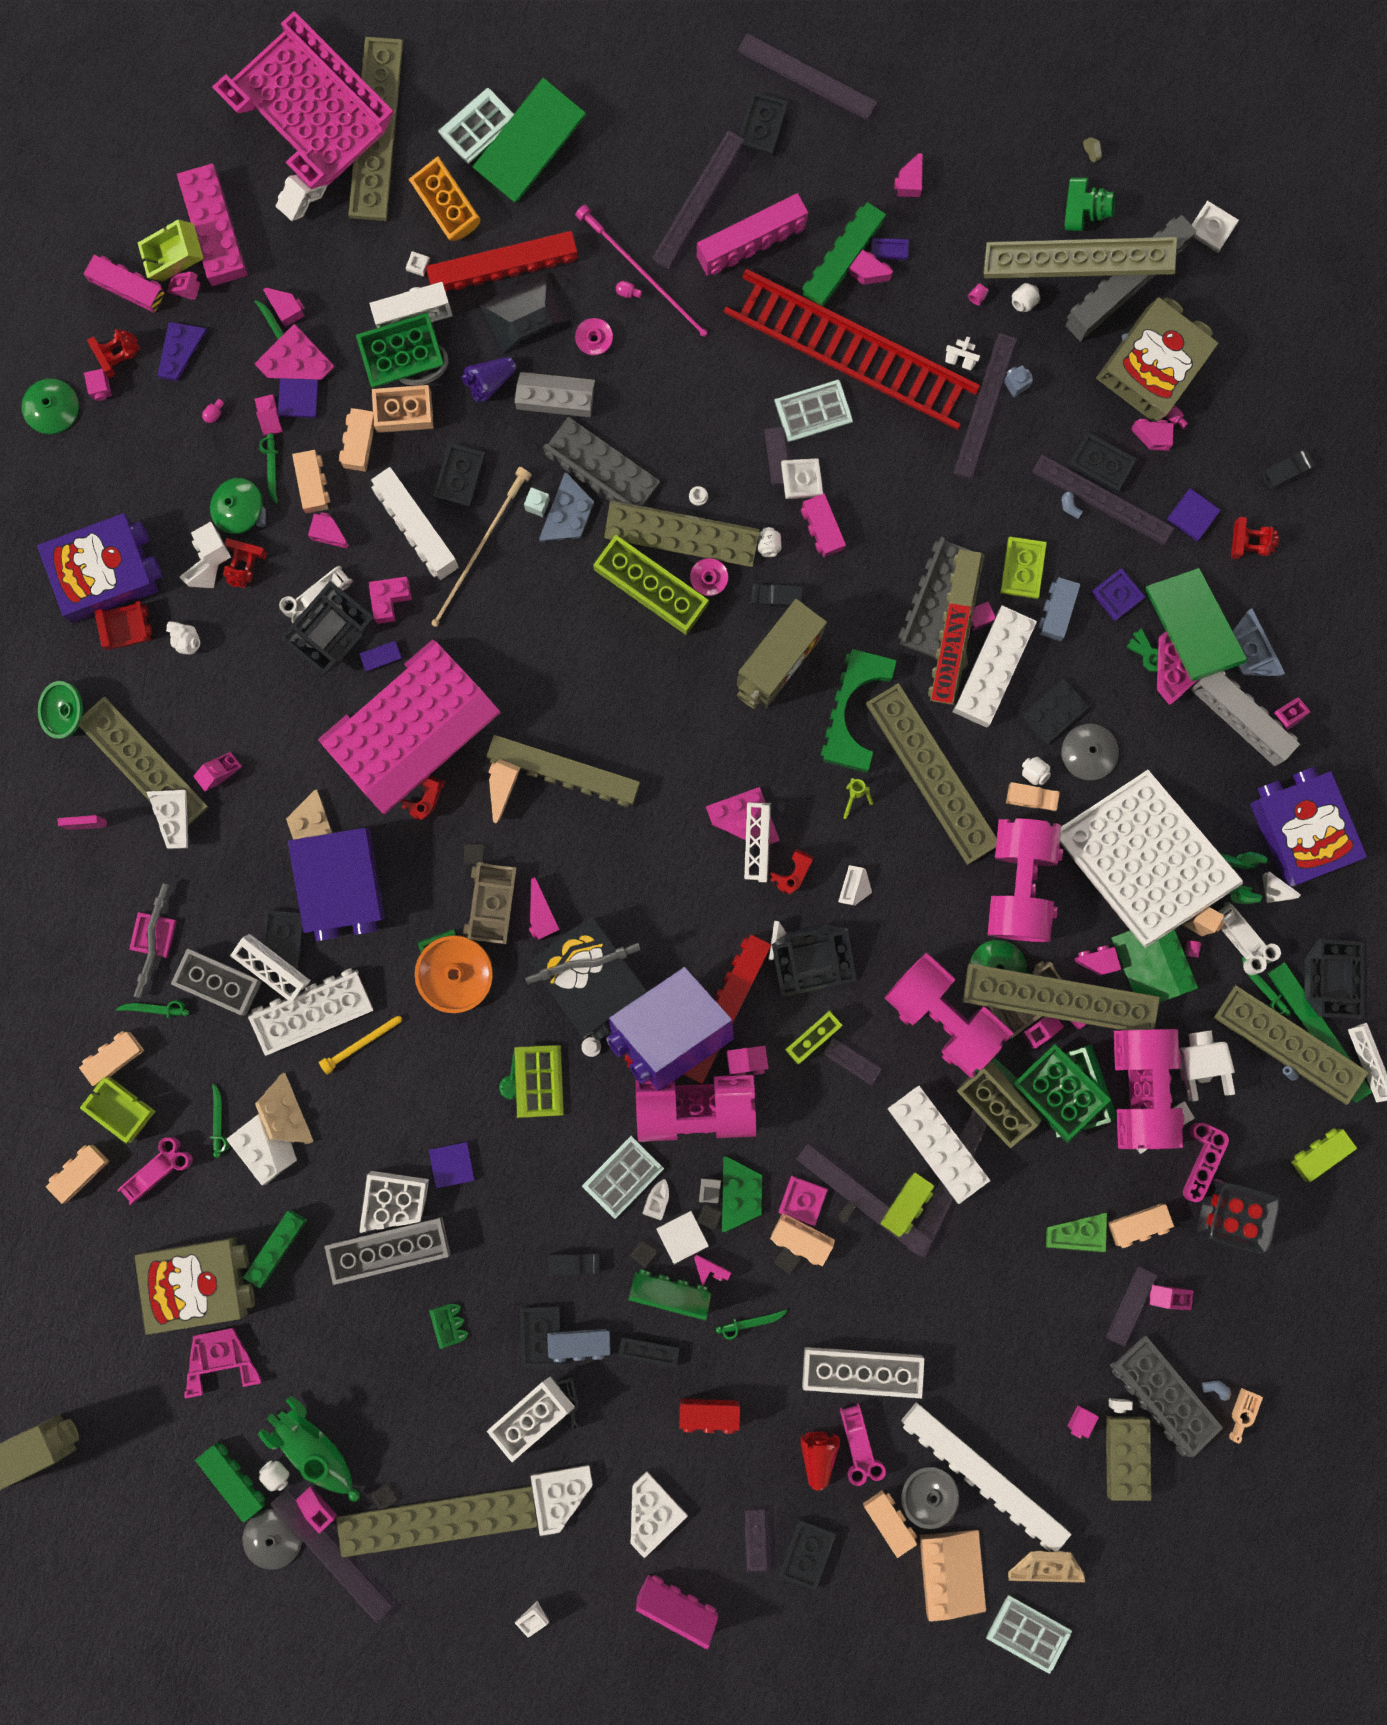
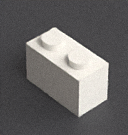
M211 522L191 533L194 538L192 544L197 551H200L198 555L203 563L207 562L213 568L231 558L224 542Z

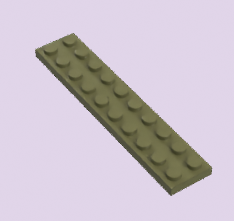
M365 37L361 79L394 113L385 133L353 162L349 218L387 221L403 40Z
M1177 237L987 242L984 278L1175 274Z
M899 683L866 703L868 709L965 863L968 865L994 849L997 844V838Z
M968 964L962 1002L1120 1030H1154L1160 997Z
M532 1486L336 1517L341 1557L538 1526Z

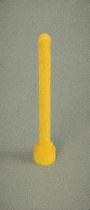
M394 1017L333 1058H324L319 1061L325 1074L328 1075L334 1071L333 1068L336 1067V1064L401 1023L402 1017Z

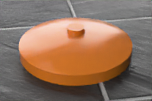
M458 935L441 937L430 943L420 954L415 967V982L422 998L430 1006L447 1013H461L477 1006L489 992L493 979L492 964L486 951L477 942Z

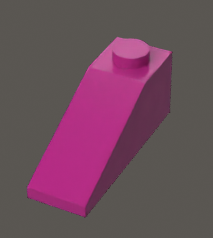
M536 878L531 879L530 923L532 927L529 930L533 938L537 937L540 941L559 932L560 929Z

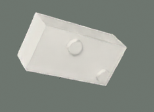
M442 282L422 288L415 287L410 289L409 292L369 303L377 328L427 312L432 322L452 316Z
M549 1377L487 1432L510 1461L513 1462L575 1407L552 1378Z

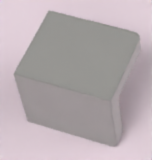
M701 1178L699 1202L718 1203L721 1180Z

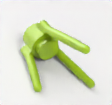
M852 778L846 789H849L850 799L844 813V819H847L854 798H860L866 794L869 803L873 805L869 787H865V783L862 780Z

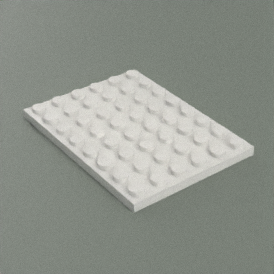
M1149 770L1061 827L1060 844L1144 948H1147L1243 884L1242 879Z

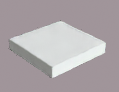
M1207 201L1192 224L1197 230L1193 238L1218 253L1239 220Z
M819 459L783 460L781 462L786 499L813 498L823 494Z
M691 1211L656 1228L674 1264L708 1247Z

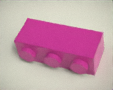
M825 494L804 501L801 513L804 519H808L810 524L808 529L811 536L816 538L817 543H815L818 553H822L823 558L845 550L846 544Z

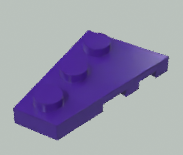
M169 322L157 375L159 378L173 381L179 380L189 363V358L198 348V343L202 336H205L206 328Z

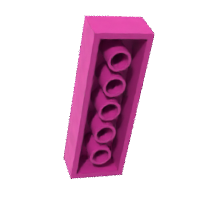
M213 163L178 173V181L190 221L194 223L204 258L202 262L210 284L215 286L248 276L218 173Z
M797 193L698 242L697 258L707 276L710 274L715 275L726 266H734L744 257H752L760 249H768L772 243L782 242L789 235L802 232L806 227L808 211Z

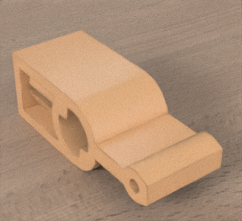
M1011 782L1008 788L1006 803L1057 811L1060 792Z
M1241 1388L1232 1412V1418L1236 1424L1233 1432L1229 1434L1231 1440L1237 1443L1242 1441L1241 1435L1244 1427H1249L1253 1424L1263 1397ZM1242 1413L1246 1415V1419L1244 1421H1242V1419L1240 1418V1415Z

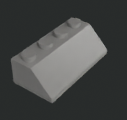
M520 372L515 396L516 409L591 417L595 380Z

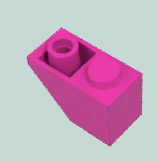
M864 250L861 251L849 267L848 272L851 277L863 285L889 281L893 273L888 264L879 262L872 253H866Z
M1139 419L1133 424L1132 431L1150 450L1169 451L1173 446L1174 423H1168L1165 420L1149 422L1148 419Z
M229 752L203 764L193 777L203 790L207 791L221 784L242 766L233 754Z
M1108 945L1097 948L1098 952L1090 953V950L1080 952L1079 957L1074 958L1076 963L1097 975L1121 970L1115 947L1109 948Z
M1044 1016L1022 1031L1021 1034L1031 1049H1034L1054 1036L1064 1026L1059 1019Z
M311 1486L296 1499L305 1519L318 1533L323 1531L337 1516Z

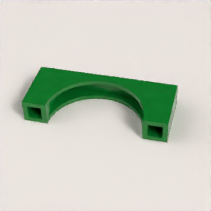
M852 649L850 654H846L844 665H847L846 672H842L839 681L843 685L841 690H837L835 701L838 702L837 708L832 709L830 719L833 720L832 727L828 726L825 736L829 738L827 745L823 744L821 756H824L823 762L868 772L873 752L861 747L849 734L844 718L845 706L851 694L862 685L873 681L890 682L897 660Z

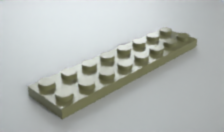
M611 500L604 538L612 540L617 535L627 543L753 567L760 529Z
M103 697L82 716L79 724L80 728L149 801L147 792L186 790L188 826L209 808L106 697Z
M1236 985L1214 1016L1216 1020L1284 1065L1290 1066L1298 1074L1345 1105L1349 1104L1369 1073Z

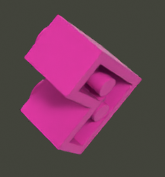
M407 577L369 582L375 622L380 624L396 621L393 603L412 600Z
M765 1046L726 1051L729 1074L742 1076L746 1075V1072L753 1071V1075L763 1074L765 1073L764 1069H768Z

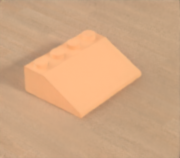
M971 1530L919 1535L926 1613L929 1621L949 1620L985 1612L986 1605L979 1531Z

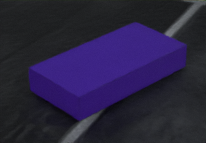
M871 239V253L876 259L908 260L909 240Z
M396 641L360 653L366 672L402 660Z

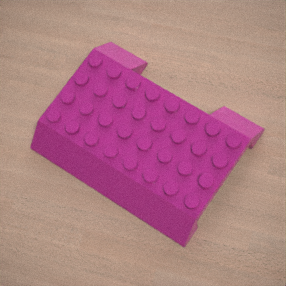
M294 11L281 23L284 32L232 80L225 74L212 87L237 113L256 109L297 150L286 163L313 189L333 182L385 133L394 112Z
M433 639L404 664L407 669L351 718L346 714L318 739L383 815L501 713L484 692Z

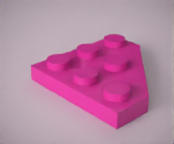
M295 324L255 363L267 378L322 380L335 367Z
M1165 631L1159 637L1157 691L1168 704H1172L1196 681H1191L1172 641Z
M760 787L706 806V810L713 826L746 840L747 803H765ZM751 807V815L756 820L761 817L762 807ZM771 816L769 845L780 841ZM757 824L750 831V834L755 839L761 835V829Z

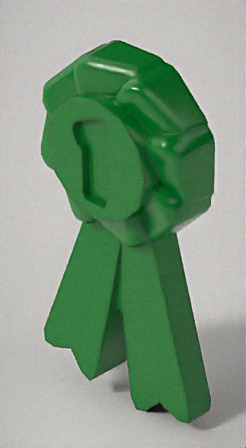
M1140 629L1138 632L1133 633L1138 642L1131 638L1130 644L1126 647L1143 656V666L1147 670L1157 672L1158 649L1151 648L1143 630Z
M515 1052L513 1053L510 1076L503 1078L499 1085L501 1095L509 1100L516 1098ZM526 1059V1070H528L534 1064L529 1063V1060Z

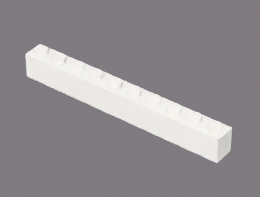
M917 1402L901 1420L905 1424L903 1428L909 1434L913 1435L915 1433L920 1437L918 1441L926 1448L931 1446L935 1450L933 1453L941 1461L945 1458L950 1463L949 1467L957 1474L959 1472L964 1474V1480L972 1487L977 1485L981 1489L979 1493L987 1500L991 1497L996 1502L994 1505L1001 1512L1004 1513L1006 1510L1010 1513L1011 1516L1009 1518L1018 1526L1020 1523L1026 1527L1025 1532L1033 1539L1037 1536L1041 1540L1040 1544L1047 1551L1052 1549L1054 1552H1057L1070 1537L1071 1533Z

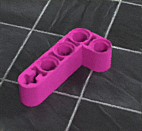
M1194 1123L1189 1129L1193 1139L1204 1143L1183 1189L1184 1197L1193 1202H1199L1204 1198L1229 1142L1226 1133L1205 1123ZM1199 1126L1204 1129V1134L1201 1137L1196 1134V1129ZM1216 1135H1220L1222 1139L1219 1145L1214 1143ZM1209 1152L1214 1156L1213 1161L1210 1163L1206 1160V1155ZM1201 1170H1204L1206 1173L1203 1180L1198 1178V1173ZM1194 1182L1202 1184V1186H1197ZM1191 1190H1195L1197 1195L1193 1196V1194L1190 1193Z

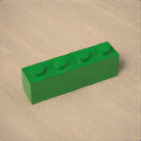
M293 1210L287 1211L243 1278L258 1288L263 1287L307 1220Z
M217 1442L195 1461L244 1523L266 1504L264 1502L265 1498L260 1491L256 1492L252 1487L251 1479L247 1475L244 1476L238 1462L234 1459L231 1460L228 1456L227 1448Z

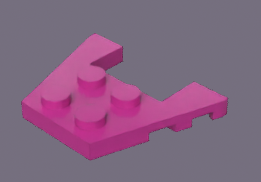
M234 1327L193 1336L187 1386L184 1394L185 1398L203 1395L201 1374L240 1367L243 1387L262 1383Z

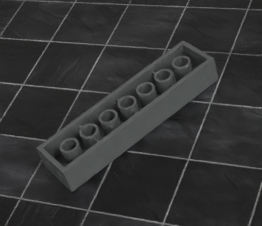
M1181 215L1177 219L1173 218L1166 225L1167 228L1163 232L1159 230L1153 238L1177 237V256L1190 244L1197 230ZM1156 274L1112 275L1109 280H1103L1098 285L1095 293L1091 291L1084 298L1085 301L1081 305L1078 303L1072 308L1065 326L1081 342Z

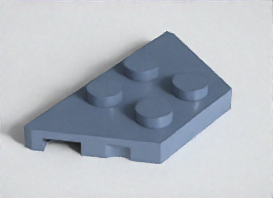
M567 473L563 476L540 535L539 541L541 542L581 538L594 506V501Z
M1250 609L1232 631L1247 658L1246 663L1237 666L1241 675L1282 676L1285 672L1253 609Z

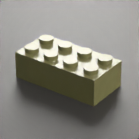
M989 1061L983 1069L977 1070L972 1078L966 1079L957 1092L1011 1148L1035 1129L1043 1117L997 1067Z
M1106 1416L1107 1497L1112 1501H1151L1150 1420L1145 1416Z

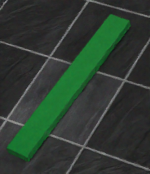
M1282 963L1267 974L1305 1030L1350 1060L1323 1018L1316 1014L1305 999L1304 990L1288 966ZM1363 1080L1352 1098L1354 1103L1372 1093L1365 1080Z

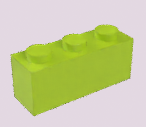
M828 1011L788 1046L785 1051L799 1064L835 1033L842 1024Z
M1334 1128L1325 1134L1326 1138L1321 1141L1320 1139L1316 1140L1310 1145L1311 1148L1306 1152L1303 1150L1294 1156L1295 1160L1291 1163L1305 1182L1313 1181L1357 1149L1343 1129L1336 1130Z
M914 1173L908 1179L880 1224L898 1237L903 1233L908 1234L914 1225L911 1223L913 1218H918L923 1211V1208H921L924 1202L927 1203L933 1195L931 1190L934 1185L917 1173Z

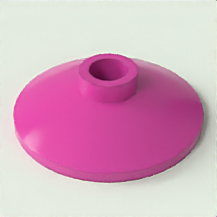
M591 318L583 321L578 326L575 340L582 352L588 355H600L611 346L613 334L610 326L605 321ZM594 336L598 338L595 342L591 341V338Z
M711 558L703 559L697 562L691 570V584L698 593L704 596H714L722 592L726 587L728 572L720 561ZM711 576L713 580L708 582L705 578Z

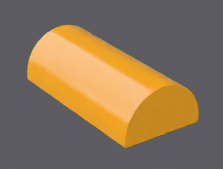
M438 156L409 179L450 241H457L466 237L479 225L480 217Z

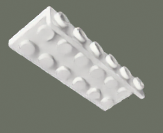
M350 968L341 972L342 976L337 978L331 976L324 979L323 984L318 986L316 983L309 985L305 988L306 991L299 993L293 1002L287 999L281 1001L278 998L271 1001L268 1007L263 1008L259 1006L252 1009V1013L248 1018L265 1056L373 1011L371 1002L358 975V970L353 971Z

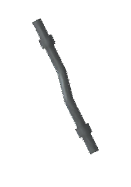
M164 883L158 898H155L153 904L155 907L147 927L149 953L142 973L138 976V984L134 993V997L140 999L145 985L149 983V974L156 957L155 927L162 908H165L167 902L165 899L170 885Z
M638 943L626 948L620 947L615 949V952L594 960L568 961L549 969H541L539 973L528 976L525 979L528 985L540 980L545 981L550 979V976L571 968L598 967L616 959L622 960L627 958V955L641 949Z

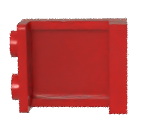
M136 601L134 605L107 611L103 609L94 610L101 646L106 651L151 641L152 627L150 623H147L146 618L149 616L147 606L142 602Z

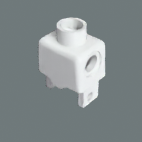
M1212 1031L1188 1034L1190 1047L1180 1048L1182 1056L1180 1074L1181 1080H1185L1188 1101L1199 1100L1195 1079L1200 1083L1210 1082L1214 1076L1221 1075L1224 1094L1234 1095L1235 1091L1231 1073H1235L1227 1043H1214Z

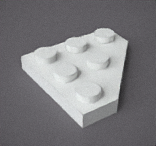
M590 1465L531 1475L540 1536L560 1533L593 1485Z
M647 1471L632 1486L631 1544L645 1558L687 1517L682 1508Z

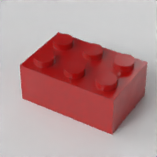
M680 1399L679 1429H683L684 1432H695V1429H703L704 1433H715V1430H723V1433L734 1434L735 1431H739V1401Z

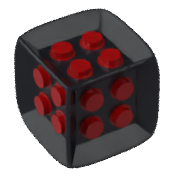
M1212 1179L1203 1200L1197 1236L1237 1249L1265 1255L1270 1246L1278 1217L1279 1197L1249 1187Z

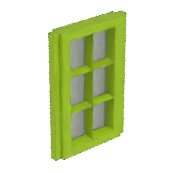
M561 1045L514 1047L517 1118L564 1115Z

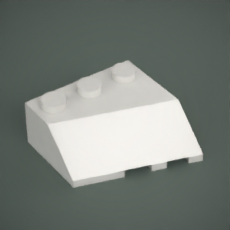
M260 1114L226 1139L261 1185L268 1184L297 1161L291 1142L269 1139Z
M371 1171L367 1175L360 1233L421 1222L429 1179Z

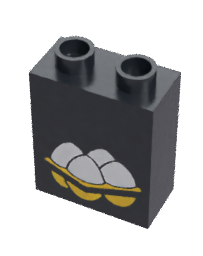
M591 916L530 960L529 964L536 973H539L541 969H549L568 961L600 958L615 952V947ZM616 959L598 967L571 968L550 976V979L543 981L582 1037L586 1038L591 1034L596 1042L611 1032L609 1022L611 1016L647 993L623 959Z

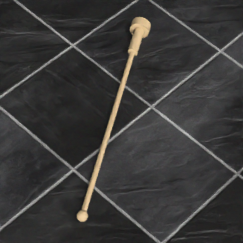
M521 467L517 469L515 475L518 477L512 485L511 489L509 490L507 494L508 497L505 503L503 504L502 508L500 509L499 513L497 514L496 518L491 524L489 530L487 531L486 535L484 536L483 540L481 541L480 545L478 546L477 550L472 556L470 562L468 563L467 567L465 568L464 572L462 573L461 577L459 578L458 582L453 588L451 594L449 595L448 599L446 600L436 619L432 620L433 626L436 627L439 625V620L441 616L443 615L445 609L447 608L448 604L450 603L451 599L453 598L454 594L459 588L461 582L463 581L464 577L466 576L467 572L469 571L470 567L472 566L473 562L478 556L480 550L482 549L483 545L485 544L486 540L488 539L489 535L494 529L496 523L498 522L499 518L501 517L511 498L514 499L515 495L517 494L519 488L521 487L524 481H529L532 474Z

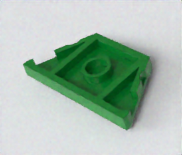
M723 1156L722 1232H726L761 1215L762 1175L727 1156Z

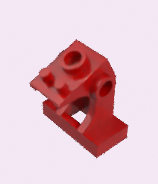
M115 329L114 339L106 344H99L94 336L87 340L103 371L109 378L116 375L112 368L113 365L125 359L133 358L140 349L137 339L132 333ZM121 345L123 350L114 356L111 350Z
M1239 517L1235 521L1231 558L1239 559L1243 555V551L1258 552L1262 556L1275 553V547L1279 545L1278 531H1275L1273 527H1261L1260 531L1248 529L1246 527L1247 518ZM1249 536L1258 537L1259 545L1248 544Z
M227 538L225 546L228 550L234 551L230 566L226 565L224 567L226 582L234 587L245 588L247 582L250 583L253 577V572L251 571L255 557L265 560L267 552L262 547ZM239 561L247 562L244 571L236 570Z
M429 775L420 783L424 789L422 800L413 802L404 798V800H401L404 804L402 808L405 810L410 809L409 813L417 820L419 818L421 820L425 819L434 810L445 780Z
M798 849L795 850L792 857L795 862V870L792 874L783 876L773 871L771 872L772 878L770 880L773 883L777 881V887L784 894L787 892L790 895L800 887L813 860V856ZM792 879L795 883L789 884L788 880Z

